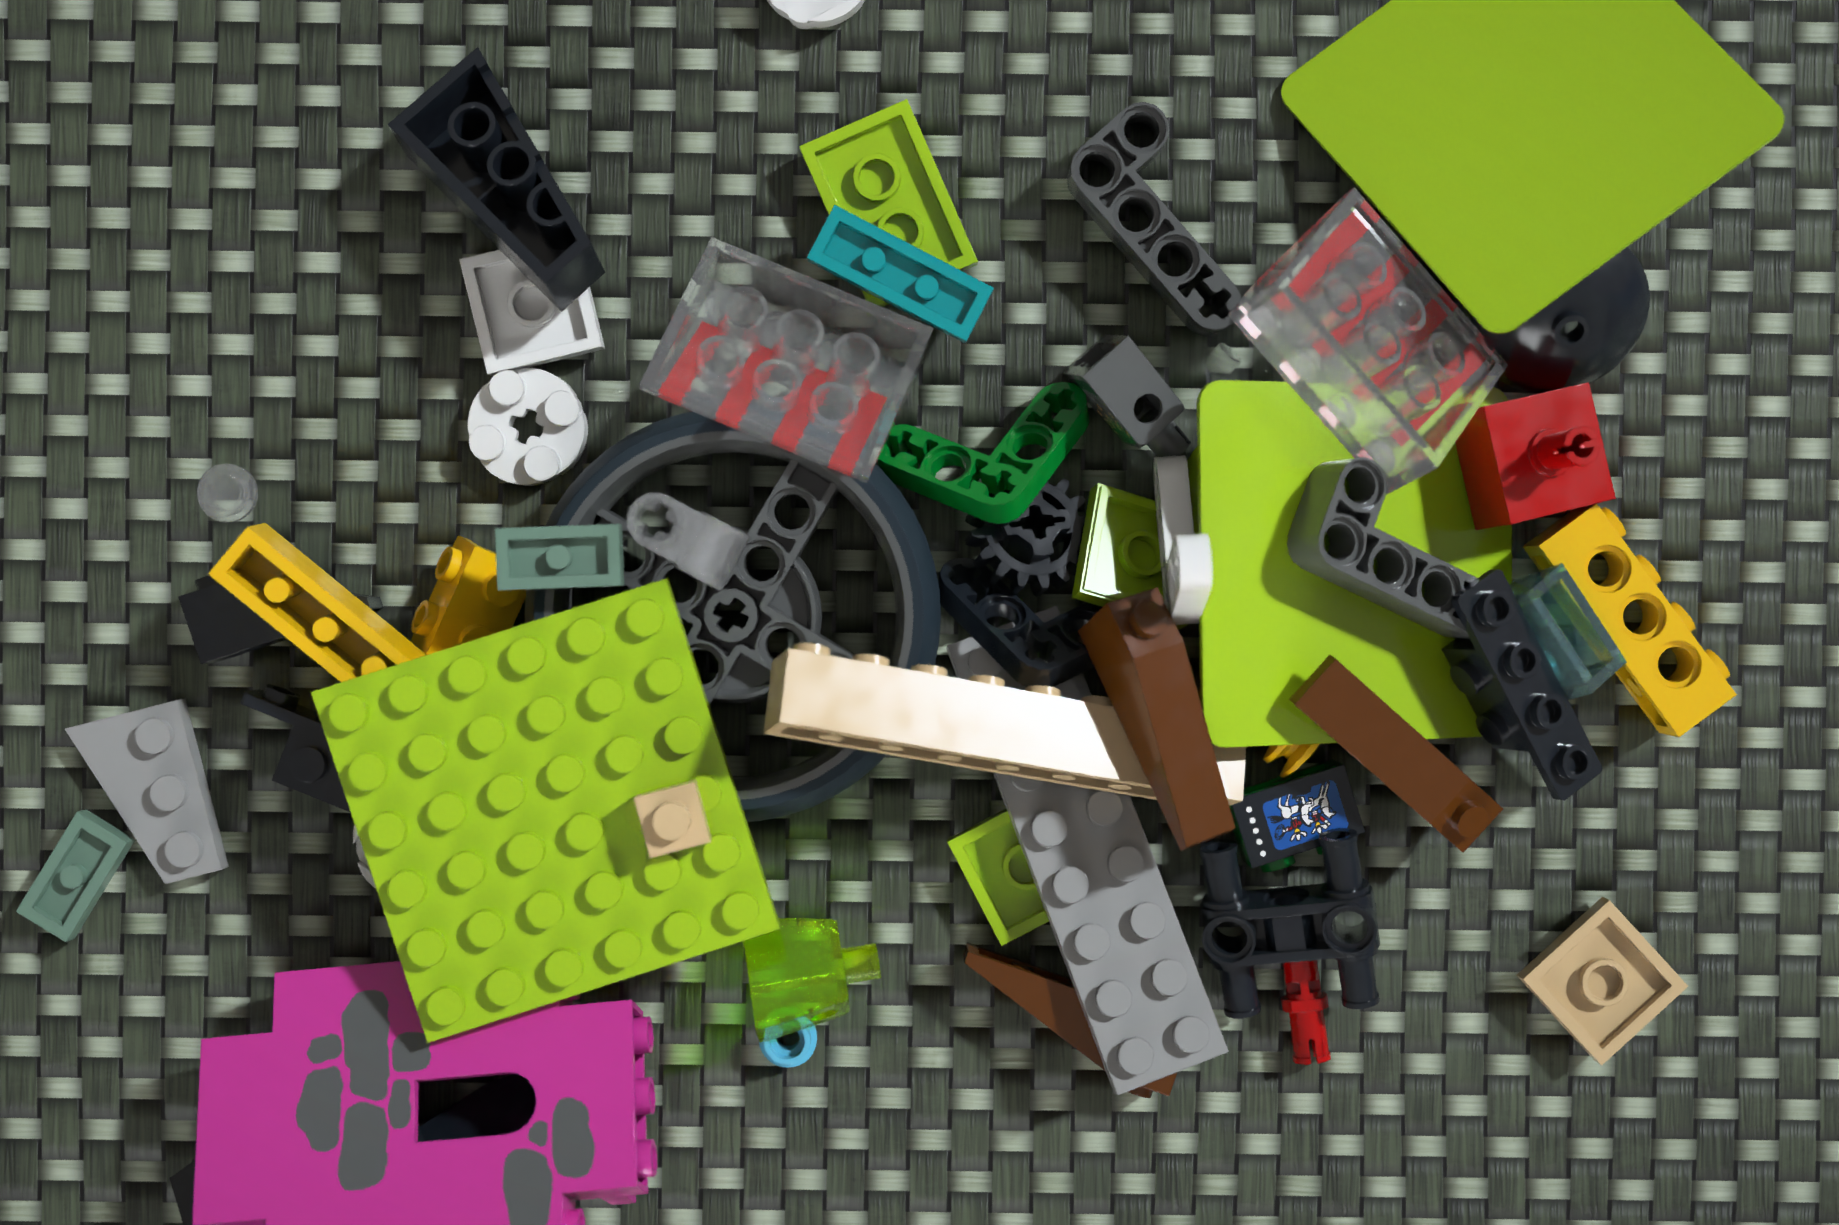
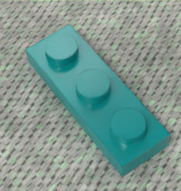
M835 204L807 256L808 262L965 344L994 290L988 284Z

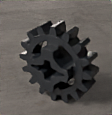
M1064 478L1056 486L1049 484L1047 481L1026 511L1019 518L1009 523H990L967 514L965 522L976 527V529L969 533L965 543L967 546L980 547L982 552L973 563L975 567L990 564L994 568L989 580L993 585L998 583L1003 577L1011 580L1010 589L1012 594L1017 595L1026 583H1029L1034 595L1041 596L1049 588V582L1059 590L1070 580L1069 574L1076 575L1086 517L1079 516L1077 510L1086 500L1083 496H1077L1072 499L1066 496L1065 492L1069 486L1067 479ZM1005 489L1004 492L1009 494L1010 490ZM989 493V497L994 498L996 496L992 493ZM1059 542H1064L1060 557L1050 562V557L1054 553L1053 547Z

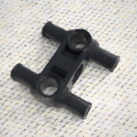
M1336 828L1324 831L1319 835L1326 882L1322 884L1245 890L1242 889L1237 857L1238 847L1235 841L1215 840L1200 846L1199 850L1203 860L1207 894L1203 896L1200 904L1204 927L1202 944L1205 952L1208 954L1209 962L1213 965V968L1219 970L1225 1016L1243 1019L1260 1013L1261 1003L1258 999L1254 965L1323 959L1337 960L1342 990L1341 1001L1344 1007L1349 1009H1366L1379 1003L1380 998L1376 987L1373 956L1377 953L1380 946L1376 903L1372 886L1366 879L1362 878L1356 830ZM1352 911L1360 914L1364 921L1359 925L1344 926L1338 923L1335 917L1342 912ZM1224 922H1234L1240 925L1245 932L1235 937L1226 936L1216 926Z

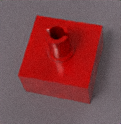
M1589 382L1487 405L1449 416L1475 530L1511 525L1616 499Z

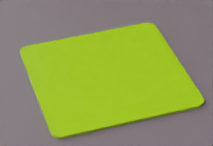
M1391 0L1285 79L1281 88L1282 101L1287 109L1478 323L1486 330L1498 334L1511 332L1775 139L1784 125L1782 108L1674 0Z
M1217 380L1206 384L1201 389L1197 398L1198 534L1207 533L1209 536L1212 556V588L1203 614L1199 617L1200 702L1212 745L1226 748L1337 743L1289 700L1330 654L1425 739L1483 737L1476 725L1477 716L1466 695L1454 684L1450 675L1451 667L1442 651V648L1454 639L1444 637L1302 569L1290 557L1287 539L1305 486L1313 469L1323 462L1365 457L1373 459L1381 466L1387 482L1386 495L1376 520L1375 528L1477 578L1489 570L1499 569L1504 573L1512 589V524L1475 530L1449 419L1450 415L1508 401L1506 395L1501 390L1495 387L1459 386L1399 446L1385 428L1427 385L1379 384L1362 402L1346 386L1347 383ZM1345 477L1344 489L1348 496L1350 487L1348 479ZM1325 533L1323 540L1326 552H1328L1330 544L1327 533ZM1374 558L1373 570L1376 575L1378 566L1377 560ZM1422 582L1421 588L1423 597L1425 592L1424 582Z

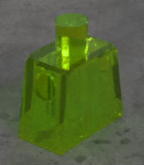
M779 918L780 929L744 940L755 1030L759 1043L770 1041L849 1013L850 1004L847 984L881 978L876 943L841 948L837 920L811 918Z

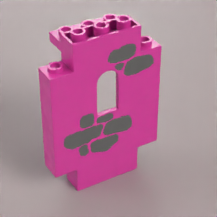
M400 961L276 972L274 974L272 1032L201 1039L192 1225H586L582 1208L576 1209V1200L600 1198L611 1205L636 1203V1195L648 1194V1177H655L657 1174L656 1144L654 1139H647L646 1115L654 1114L656 1104L652 1077H645L644 1054L652 1053L654 1046L650 1016L643 1017V1011L633 1000L573 1005V1000H579L581 994L427 1043ZM516 1074L526 1078L534 1088L536 1096L534 1114L529 1122L516 1132L505 1135L418 1142V1082Z

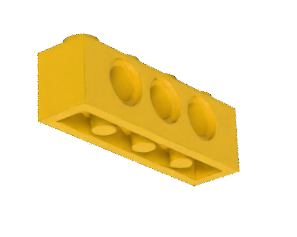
M1598 504L1573 509L1525 544L1523 548L1658 733L1680 737L1737 695L1726 681L1730 677V672L1716 653L1710 649L1704 650L1691 632L1696 627L1689 614L1678 603L1674 601L1669 603L1657 586L1661 579L1654 566L1644 556L1640 554L1635 556L1622 539L1626 535V530L1618 517L1606 507L1600 509ZM1597 553L1602 555L1608 564V575L1599 585L1591 580L1588 573L1589 562ZM1635 601L1641 607L1643 618L1640 626L1631 632L1624 624L1623 613L1626 606L1630 602ZM1670 648L1676 656L1677 666L1674 673L1665 679L1659 672L1658 660L1660 655Z

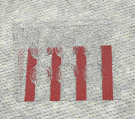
M1355 187L1344 194L1252 285L1228 314L1244 335L1256 346L1354 458L1365 457L1373 459L1381 466L1386 476V494L1438 468L1508 366L1505 360Z
M711 237L639 384V390L867 483L923 362L933 328Z

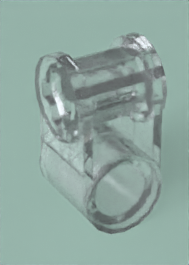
M647 493L637 498L630 506L627 515L628 530L633 539L640 545L672 561L673 566L719 591H722L751 538L703 511L699 513L670 496L661 493ZM661 505L667 506L669 509L666 513V518L673 523L672 530L668 534L658 531L652 539L648 538L645 535L648 531V525L641 520L642 514L646 509L651 512H657Z

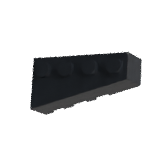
M478 47L387 124L407 157L561 312L606 273L592 243Z

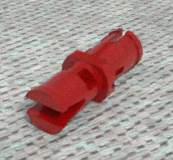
M1317 960L1283 963L1286 995L1281 998L1283 1011L1289 1013L1294 1052L1293 1062L1303 1065L1311 1064L1310 1039L1313 1056L1316 1057L1317 1064L1331 1060V1052L1328 1048L1324 1009L1329 1007L1328 994L1321 992Z

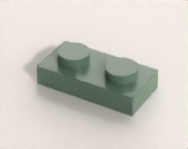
M622 524L495 528L497 590L624 586Z
M86 809L77 811L16 912L64 942L75 939L135 842V839Z

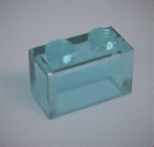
M1563 563L1518 578L1510 584L1568 700L1592 694L1627 662Z

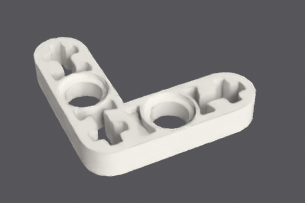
M1185 455L1155 457L1153 480L1164 602L1175 625L1198 624L1199 617L1203 614L1212 588V556L1209 536L1207 533L1194 534L1188 466Z

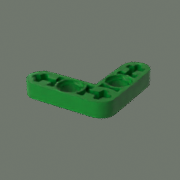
M1058 382L1044 387L1034 397L990 456L915 426L899 424L888 427L877 435L873 442L877 466L883 470L894 484L986 522L995 524L1009 523L1019 518L1026 511L1087 429L1089 411L1086 394L1074 383ZM1052 412L1058 413L1054 419L1052 418ZM1037 444L1046 448V452L1036 459L1025 460L1016 456V453L1027 445ZM907 450H911L912 455L909 454V453H906ZM955 465L965 469L964 473L953 481H941L935 478L936 473L947 466ZM1005 489L1010 490V493H1005ZM989 493H992L996 496L994 498L989 497Z

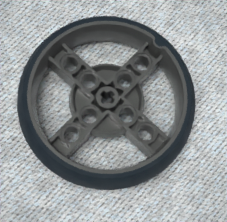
M707 408L681 413L654 422L617 442L587 466L568 487L545 525L622 524L623 541L628 538H636L645 549V560L640 568L633 572L624 570V584L631 589L669 578L672 572L679 568L689 569L694 574L697 580L695 595L686 602L677 600L675 602L692 654L696 650L704 649L710 651L718 661L719 670L717 676L712 682L702 683L711 709L715 702L730 704L747 703L768 697L772 661L776 659L771 655L768 642L773 632L779 628H787L795 632L800 639V643H814L828 647L831 656L852 659L855 655L820 634L822 608L819 591L809 568L800 558L837 493L840 492L863 516L875 534L891 574L895 594L896 622L889 666L911 670V667L914 665H935L941 624L940 589L935 563L926 536L915 513L895 484L863 452L850 476L828 468L827 466L841 437L814 423H808L792 453L770 444L786 415L784 413L748 408L737 429L714 421L720 408ZM738 452L759 454L789 462L751 528L730 526L710 529L688 538L674 548L610 510L622 496L651 474L671 464L692 457L713 453ZM790 496H799L804 498L809 505L810 515L808 521L798 529H786L778 520V507L784 499ZM760 547L771 548L779 558L778 572L767 581L755 579L748 570L750 554ZM574 588L526 589L525 623L572 609ZM739 599L746 605L741 613L749 617L745 627L734 625L728 631L721 626V622L725 617L718 614L721 604L733 605ZM830 745L820 753L795 766L758 776L733 777L747 822L762 821L787 816L811 808L838 795L865 776L887 754Z

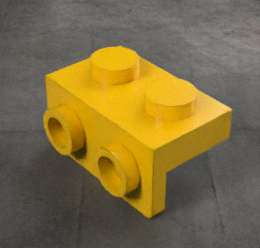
M458 536L453 547H447L438 560L435 570V577L438 580L429 600L422 601L413 616L411 631L414 633L412 642L425 654L429 655L513 627L526 598V589L497 590L496 552L483 548L467 538Z

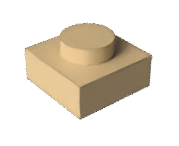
M696 779L638 794L634 797L650 858L711 842L712 837Z

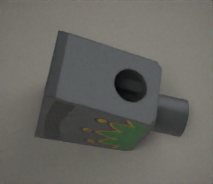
M1105 334L1062 372L1070 383L1076 384L1084 391L1090 406L1125 444L1142 448L1147 444L1157 457L1180 456L1191 444L1188 437L1173 421L1184 411L1183 403L1129 336ZM1141 397L1143 408L1141 413L1135 417L1134 405L1137 399Z

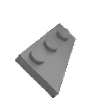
M186 699L175 700L65 728L70 739L165 884L229 867Z

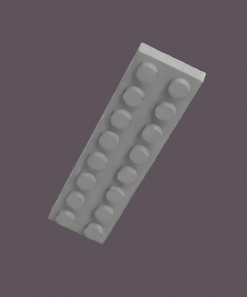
M1054 606L1035 614L1045 623L1059 616L1060 612L1058 607ZM1010 622L997 628L1010 629L1015 627V624ZM973 637L946 647L958 679L968 680L970 676L974 675L995 676L1005 680L1004 687L1025 691L1026 687L1015 681ZM1083 673L1054 687L1061 690L1062 698L1081 701L1082 697L1092 696ZM993 773L1114 1094H1123L1229 1052L1131 797L1118 793Z

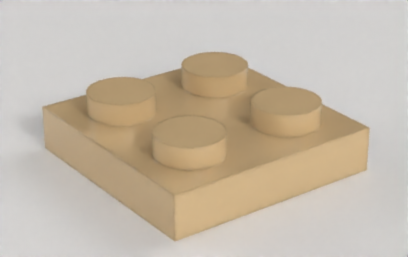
M1601 897L1517 974V977L1600 1065L1608 1061L1688 987L1615 905L1604 897Z

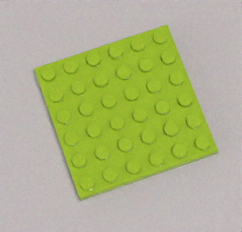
M668 578L311 692L427 1043L780 929L779 918ZM696 779L712 837L711 842L650 858L634 797L638 794Z

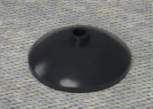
M1626 247L1511 332L1502 334L1490 332L1483 328L1468 311L1467 326L1471 341L1474 339L1487 354L1488 358L1482 363L1484 367L1501 382L1513 388L1531 393H1544L1588 382L1590 384L1613 370L1626 358L1640 338L1649 312V284L1641 263L1634 253ZM1571 321L1578 322L1572 331L1565 334L1560 333L1566 323Z

